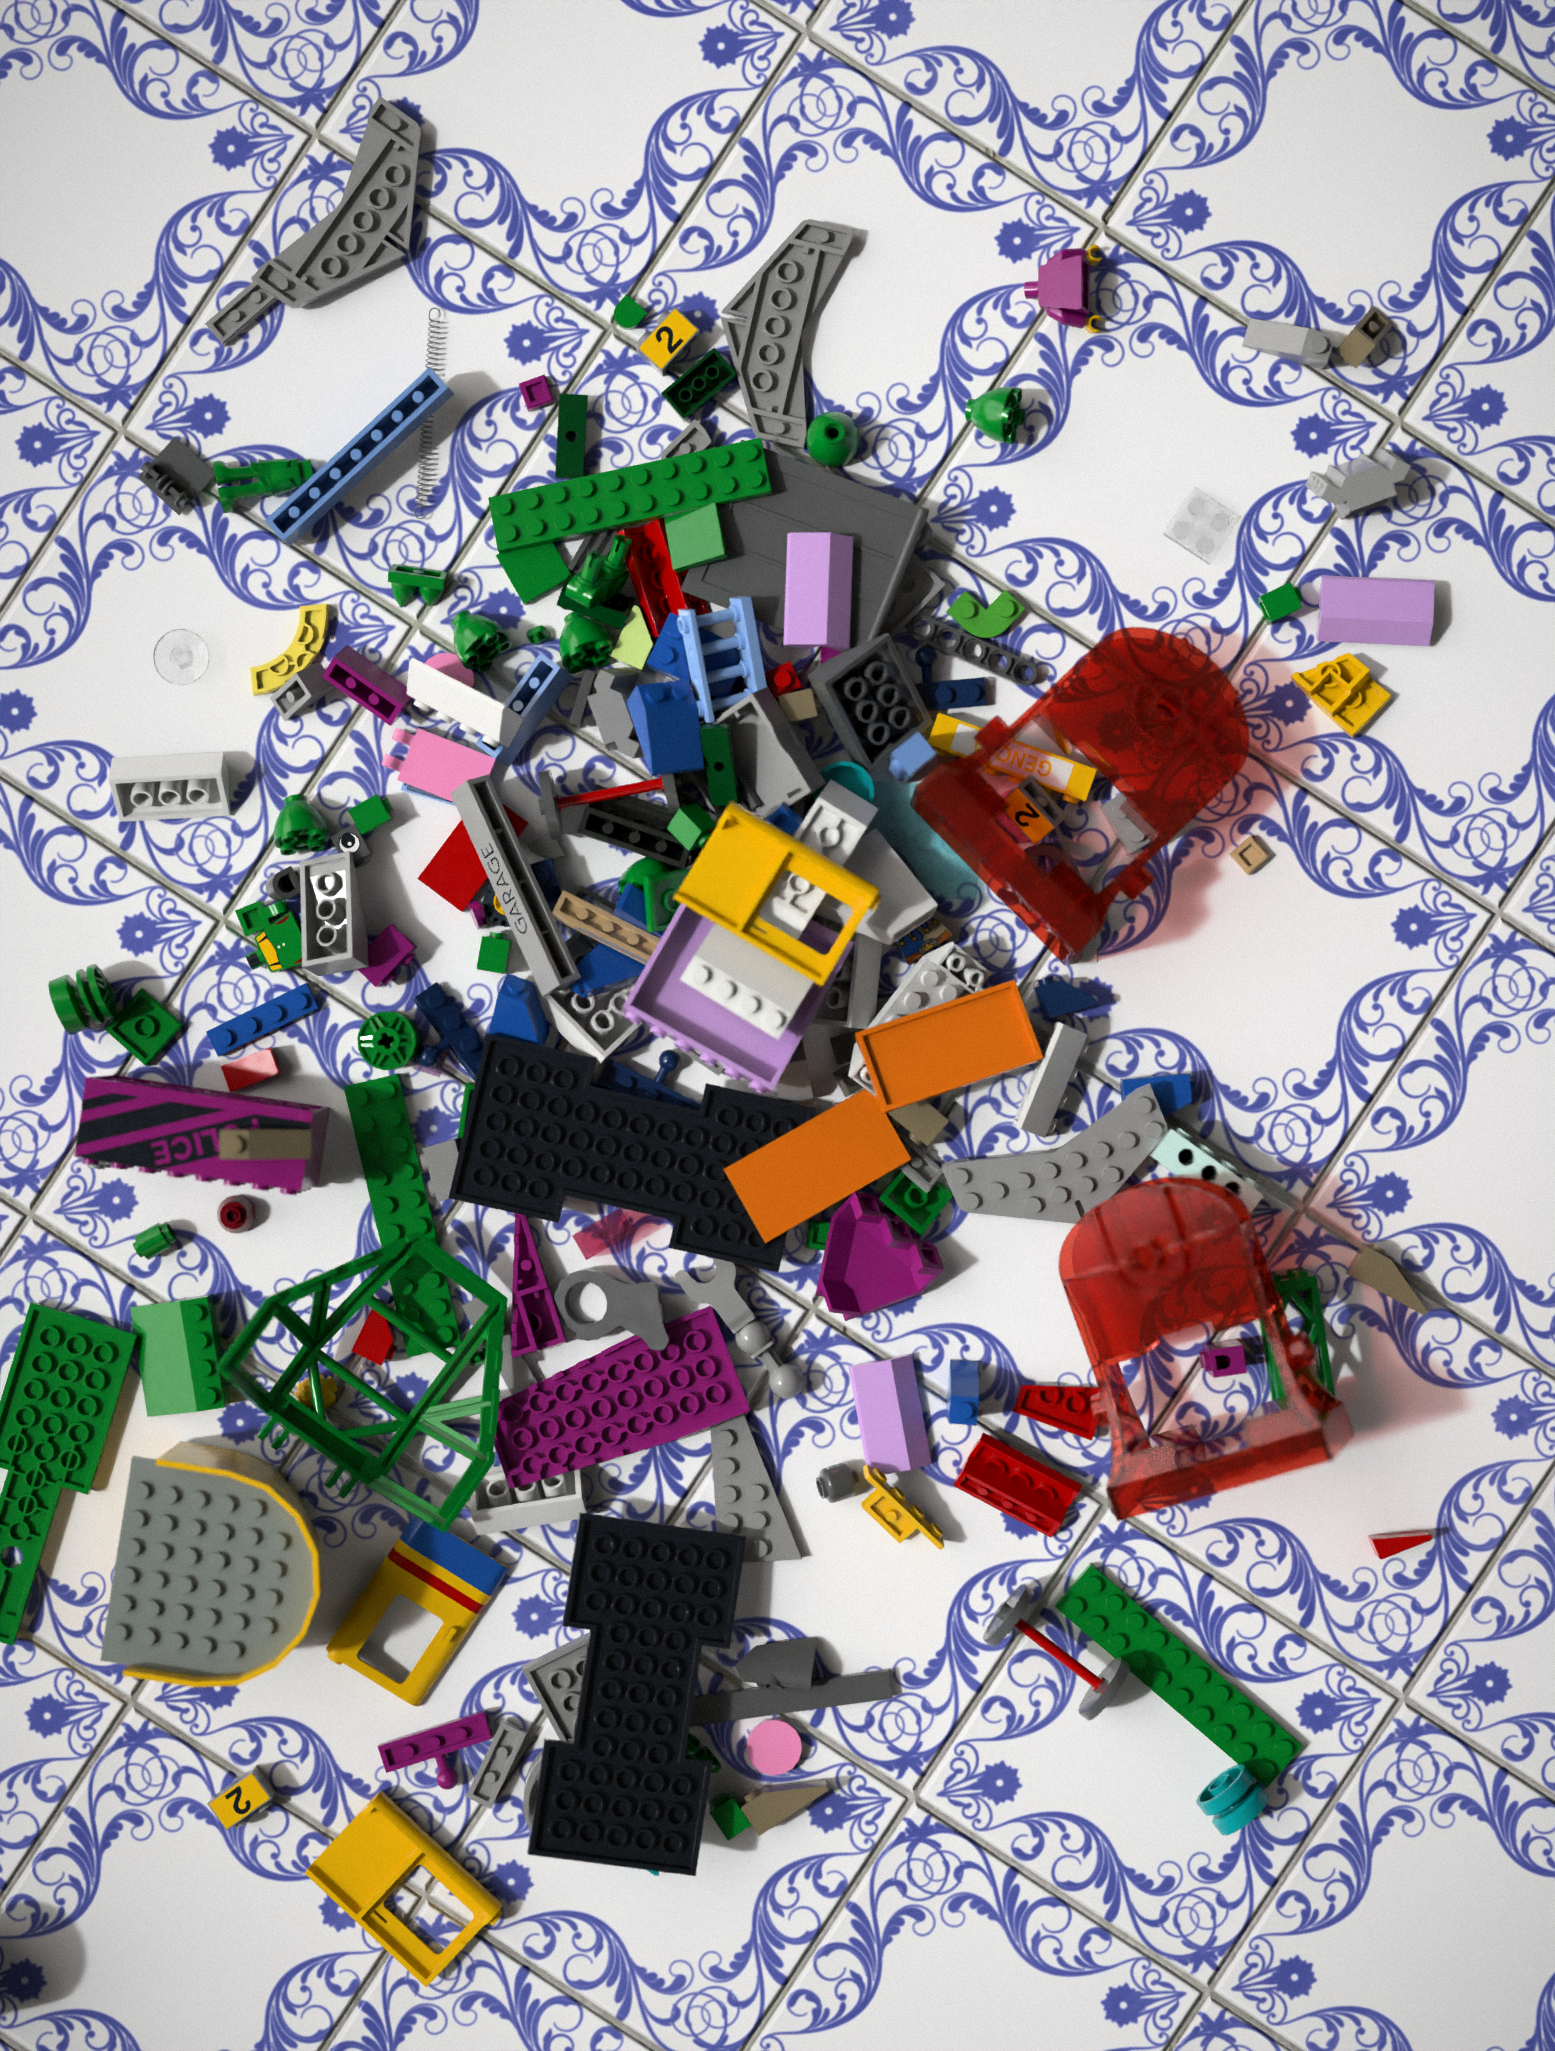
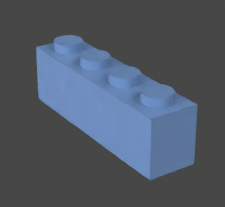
M540 653L503 704L524 718L509 748L501 744L497 748L482 741L484 735H481L476 745L509 767L573 676Z
M917 732L891 753L888 761L890 763L888 770L897 781L903 779L907 783L933 761L936 753L922 735Z

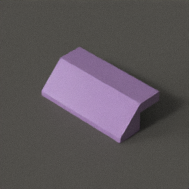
M831 532L788 533L783 645L802 649L818 646L839 650L849 649L853 537Z
M1322 575L1318 595L1320 614L1316 632L1317 641L1429 646L1434 623V581Z
M904 1354L886 1360L867 1361L849 1366L866 1464L870 1465L873 1469H880L883 1474L909 1471L931 1464L912 1354Z

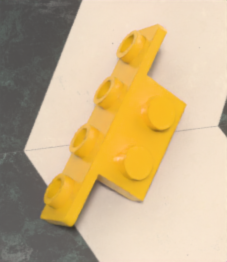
M866 1464L863 1467L864 1476L876 1490L861 1502L862 1508L899 1544L918 1529L939 1550L945 1547L942 1538L944 1533L934 1522L928 1523L924 1519L925 1515L922 1510L915 1504L911 1506L905 1500L906 1496L897 1486L892 1488L886 1482L887 1478L880 1469H873L870 1465Z

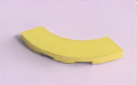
M328 603L300 606L298 629L288 649L282 655L280 654L277 658L266 664L250 667L253 696L265 695L279 690L296 672L312 665L322 649L329 625Z

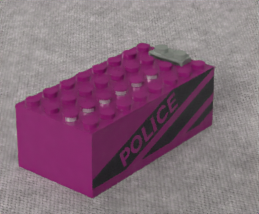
M118 1075L86 1077L74 1157L82 1158V1163L88 1164L89 1168L94 1169L116 1168L127 1170L128 1168L138 1166L139 1172L156 1174V1172H162L163 1170L167 1171V1176L184 1178V1176L196 1175L195 1180L212 1182L213 1180L224 1179V1185L240 1187L241 1185H246V1183H251L252 1189L269 1191V1189L278 1187L280 1188V1193L297 1195V1193L310 1190L311 1187L319 1184L330 1107ZM226 1128L312 1130V1159H219L220 1130Z

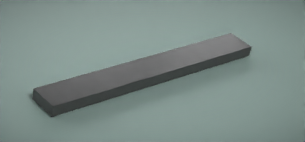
M889 1669L814 1679L812 1690L782 1687L781 1690L773 1691L754 1687L694 1696L690 1726L891 1699L893 1696Z

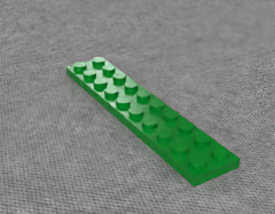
M756 438L493 496L488 499L497 549L501 554L666 518L714 502L721 506L771 495L772 489L762 439Z
M399 1074L344 1086L381 1247L415 1232L422 1233L440 1247ZM415 1252L389 1278L397 1313L443 1348L459 1346L462 1342V1337L448 1278ZM401 1330L407 1357L430 1352Z
M1091 1563L1054 1604L1055 1608L1114 1658L1121 1657L1130 1664L1129 1671L1236 1763L1243 1764L1251 1775L1264 1787L1268 1788L1303 1747L1298 1740Z

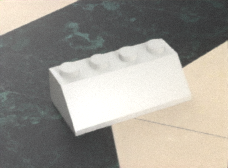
M414 658L410 660L407 695L415 699L413 705L426 712L430 708L438 711L436 717L449 724L453 720L461 723L459 729L472 736L476 732L484 735L482 741L495 748L499 744L509 748L524 720L522 716L496 700Z
M224 751L112 758L108 780L119 822L230 816L229 775Z
M821 917V925L840 935L844 928L843 925ZM857 931L854 932L850 939L854 945L817 1009L811 1023L867 1029L874 1020L876 1013L883 942Z
M1060 1022L1053 1023L1041 1052L1043 1060L1037 1062L1012 1125L1043 1138L1046 1137L1047 1133H1053L1058 1120L1053 1117L1057 1108L1062 1109L1066 1102L1068 1093L1064 1091L1068 1081L1073 1083L1079 1069L1075 1064L1078 1057H1084L1087 1051L1089 1041L1086 1040L1088 1034Z
M502 1466L491 1467L470 1497L471 1517L477 1535L579 1519V1512L587 1513L582 1470H574L513 1489L508 1485Z

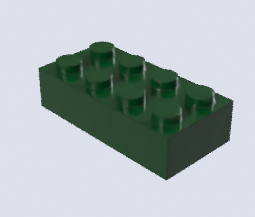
M713 348L667 387L661 395L685 423L737 378V373L720 353Z
M569 574L560 592L557 606L623 630L634 598L618 592L590 610L565 595L567 585L573 575Z

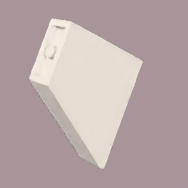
M876 828L869 833L865 831L843 867L880 888L877 894L881 895L882 898L874 911L867 910L856 931L891 945L932 918L938 904ZM826 893L814 914L845 926L852 915V909Z

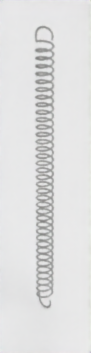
M431 308L430 311H429V320H430L431 322H429V323H433V322L440 323V321H434V320H431V319H430V312H431V310L437 309V310L439 311V313H440L439 317H441V312H440V310H439L438 308ZM430 325V326H432V327H429V328H440V326H433V325ZM428 328V330L431 331V332H429V333L427 334L428 336H430L428 339H431V338H438V339H439V337H434V336H431V335H429V334H430V333H440V332L432 331V330H430V329ZM428 340L430 343H427V346L430 348L426 349V351L429 352L428 354H426V356L429 354H438L428 351V349H439L438 347H431L428 344H439V342H433ZM427 356L428 359H426L425 361H426L427 363H429V364H426L425 367H427V365H437V363H431V362H428L427 360H430V359H436V360H437L438 358H433V357ZM426 420L424 423H433V421ZM423 425V426H425V427H422V428H421V430L424 431V432H422V433L420 434L421 436H423L421 439L432 438V437L424 436V435H422V434H423V433H433V432H429V431L423 430V428H433V427H432V426ZM420 439V441L424 443L419 444L421 447H423L419 449V451L422 452L421 454H419V456L422 454H431L428 452L421 451V449H432L430 447L422 446L421 444H432V442H426ZM420 456L421 459H419L418 461L423 464H419L418 467H420V465H430V463L421 462L420 460L431 458ZM420 467V468H422V469H419L418 472H419L420 470H430V469ZM419 472L421 474L417 476L418 478H420V480L418 481H429V479L421 478L419 476L430 474ZM417 481V483L422 484L418 486H429V484H423ZM416 486V487H417L418 489H420V490L416 491V493L419 494L418 496H416V499H418L419 501H416L415 503H416L417 505H420V506H416V507H415V512H414V513H415L416 518H418L417 515H416V508H417V507H427V505L418 504L417 502H427V501H428V500H423V499L417 498V497H420V496H428V495L421 494V493H418V492H419V491H429V490H427V489L419 488L418 486ZM427 511L425 512L426 514H425V516H424L423 518H418V519H424V518L426 517V515H427Z

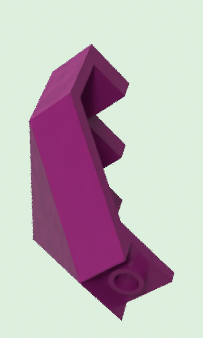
M854 1192L831 1217L815 1296L824 1297L829 1312L843 1314L845 1321L922 1294L945 1270L937 1247L929 1240L926 1242L922 1241L913 1233L914 1229L898 1215L893 1216L883 1207L884 1203L879 1200V1197L874 1194Z

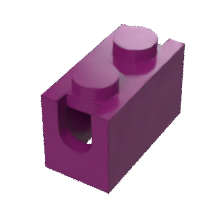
M390 923L368 946L369 967L357 970L375 987H380L382 984L387 987L397 976L395 970L401 964L404 967L407 966L415 958L416 954L413 951L417 946L394 924Z
M1236 1339L1202 1344L1203 1351L1199 1352L1201 1368H1204L1205 1372L1207 1371L1213 1378L1247 1373L1243 1345Z

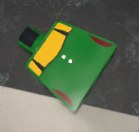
M289 912L256 935L254 939L259 949L246 955L252 970L267 964L271 973H277L301 966V923L296 913Z

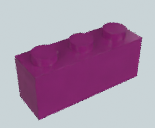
M349 645L333 657L322 676L326 681L390 726L405 713L413 700L412 697L407 695V687Z

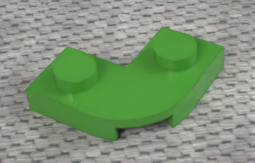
M1004 590L985 610L965 591L946 613L968 634L979 638H992L1002 634L1025 608Z

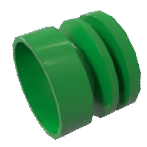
M96 964L87 966L86 972L83 969L76 971L77 984L70 975H64L49 981V994L55 1012L62 1026L70 1035L90 1028L89 1015L97 1024L104 1023L105 1018L107 1020L117 1018L118 1013L113 990L107 978Z
M397 1011L378 1012L367 1018L360 1027L357 1037L358 1050L363 1059L372 1067L381 1070L399 1069L410 1064L418 1055L422 1044L421 1031L416 1022L407 1014ZM385 1033H387L388 1037H394V1042L390 1043L391 1048L388 1045L382 1044L381 1040L385 1039Z

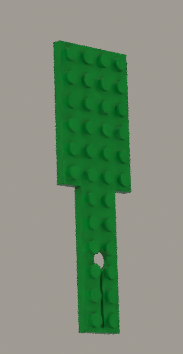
M34 1301L30 1302L0 1400V1468L8 1470L0 1495V1642L11 1646L16 1643L63 1487L87 1495L91 1493L139 1335ZM8 1546H15L22 1552L23 1559L17 1567L7 1566L2 1558L3 1550Z

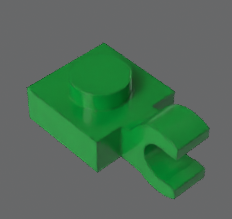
M263 900L235 910L244 935L247 937L265 930L272 925L270 918L289 912L285 901H279L265 907Z

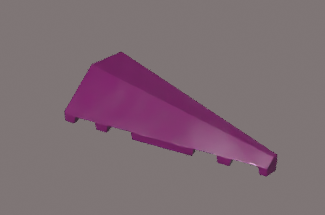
M514 1213L512 1358L568 1343L528 1218Z

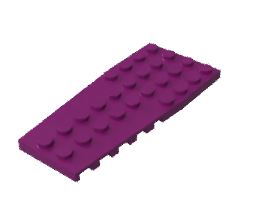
M712 1306L665 1323L670 1340L664 1350H653L648 1347L642 1338L634 1335L601 1351V1353L586 1358L564 1371H560L539 1383L527 1387V1389L502 1399L499 1402L497 1433L495 1434L494 1446L509 1487L514 1489L673 1442L750 1412L749 1403Z

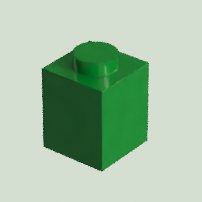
M1291 582L1261 595L1256 601L1269 625L1300 610L1303 597L1298 587H1293Z
M378 794L348 810L361 835L364 836L394 820L391 813L395 810L387 797L382 799L381 795Z
M693 803L679 808L667 829L688 851L699 847H705L716 829L717 823L697 803Z
M490 932L489 937L482 936L476 969L507 974L512 941L506 940V934Z
M734 1791L729 1794L723 1792L711 1801L712 1805L710 1806L709 1813L728 1841L751 1826V1823L741 1810V1801Z

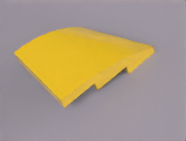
M1350 653L1338 656L1333 661L1317 664L1315 668L1307 671L1296 672L1291 676V679L1307 697L1351 738H1354L1391 700V695L1370 678V669Z

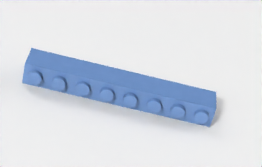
M429 367L276 509L265 522L283 542L292 546L448 401L454 393Z

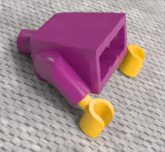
M1094 244L1087 251L1084 248L1061 249L1048 259L1045 265H1041L1038 268V281L1025 282L1024 294L1026 299L1038 298L1039 307L1046 310L1050 318L1063 325L1080 329L1085 326L1086 331L1090 334L1099 332V329L1091 327V321L1100 322L1102 318L1098 315L1086 318L1085 315H1090V265H1097L1102 259L1101 257H1092L1091 252H1098L1100 247Z

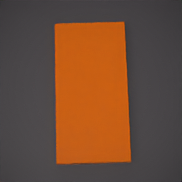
M1015 979L855 1033L858 1047L883 1114L1043 1060V1055Z
M863 1089L723 1170L764 1243H767L911 1160V1157L886 1113H882L877 1097L868 1090Z

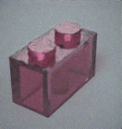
M617 1208L574 1233L572 1237L587 1260L634 1233L636 1228L625 1209Z

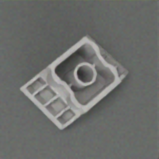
M1378 447L1373 458L1360 453L1359 458L1337 466L1328 465L1324 476L1311 471L1305 486L1320 498L1333 503L1339 518L1342 520L1392 501L1394 497L1398 496L1394 483L1405 479L1411 465L1393 452Z
M626 667L600 669L594 682L597 693L587 696L603 743L608 751L618 748L620 753L633 759L644 757L626 703L636 687L634 685L639 673Z

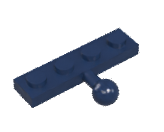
M929 646L920 647L916 651L915 661L921 667L923 683H915L914 685L927 711L986 705L984 677L934 682L932 666L937 661L936 651Z
M436 982L417 995L413 1001L443 1040L435 1046L422 1047L417 1055L418 1061L423 1067H434L438 1064L440 1055L450 1049L472 1079L476 1081L484 1043Z
M671 1049L665 1050L660 1054V1069L654 1080L608 1058L596 1082L609 1090L695 1110H700L701 1107L700 1103L664 1086L670 1072L678 1069L681 1064L680 1055Z

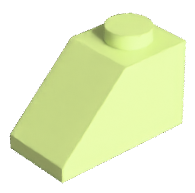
M634 605L611 657L643 673L645 667L648 668L647 661L654 645L641 610L638 606Z

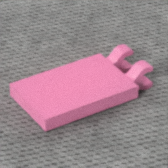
M396 728L392 739L410 746L406 759L402 761L385 754L382 761L383 766L400 772L398 781L451 802L454 801L450 793L466 780L488 774L490 776L496 763V759L420 728L417 729L415 735Z

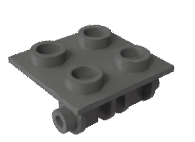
M174 437L151 463L147 461L141 467L143 472L138 476L147 487L180 515L215 477V472L177 437Z

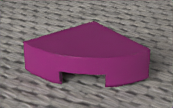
M476 900L468 903L467 906L476 928L481 929L487 926L488 922L485 919L486 913L483 906Z

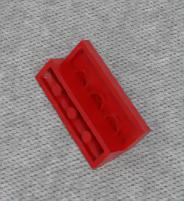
M664 518L654 520L644 526L623 529L617 532V535L626 536L624 542H626L627 538L632 540L625 561L651 639L659 637L670 612L678 616V610L680 609L695 610V616L709 613L705 600L681 591L688 570L676 573L672 568Z
M984 1432L970 1451L953 1484L954 1487L1050 1538L1061 1526L1069 1505L1079 1494L1082 1486L1078 1482Z

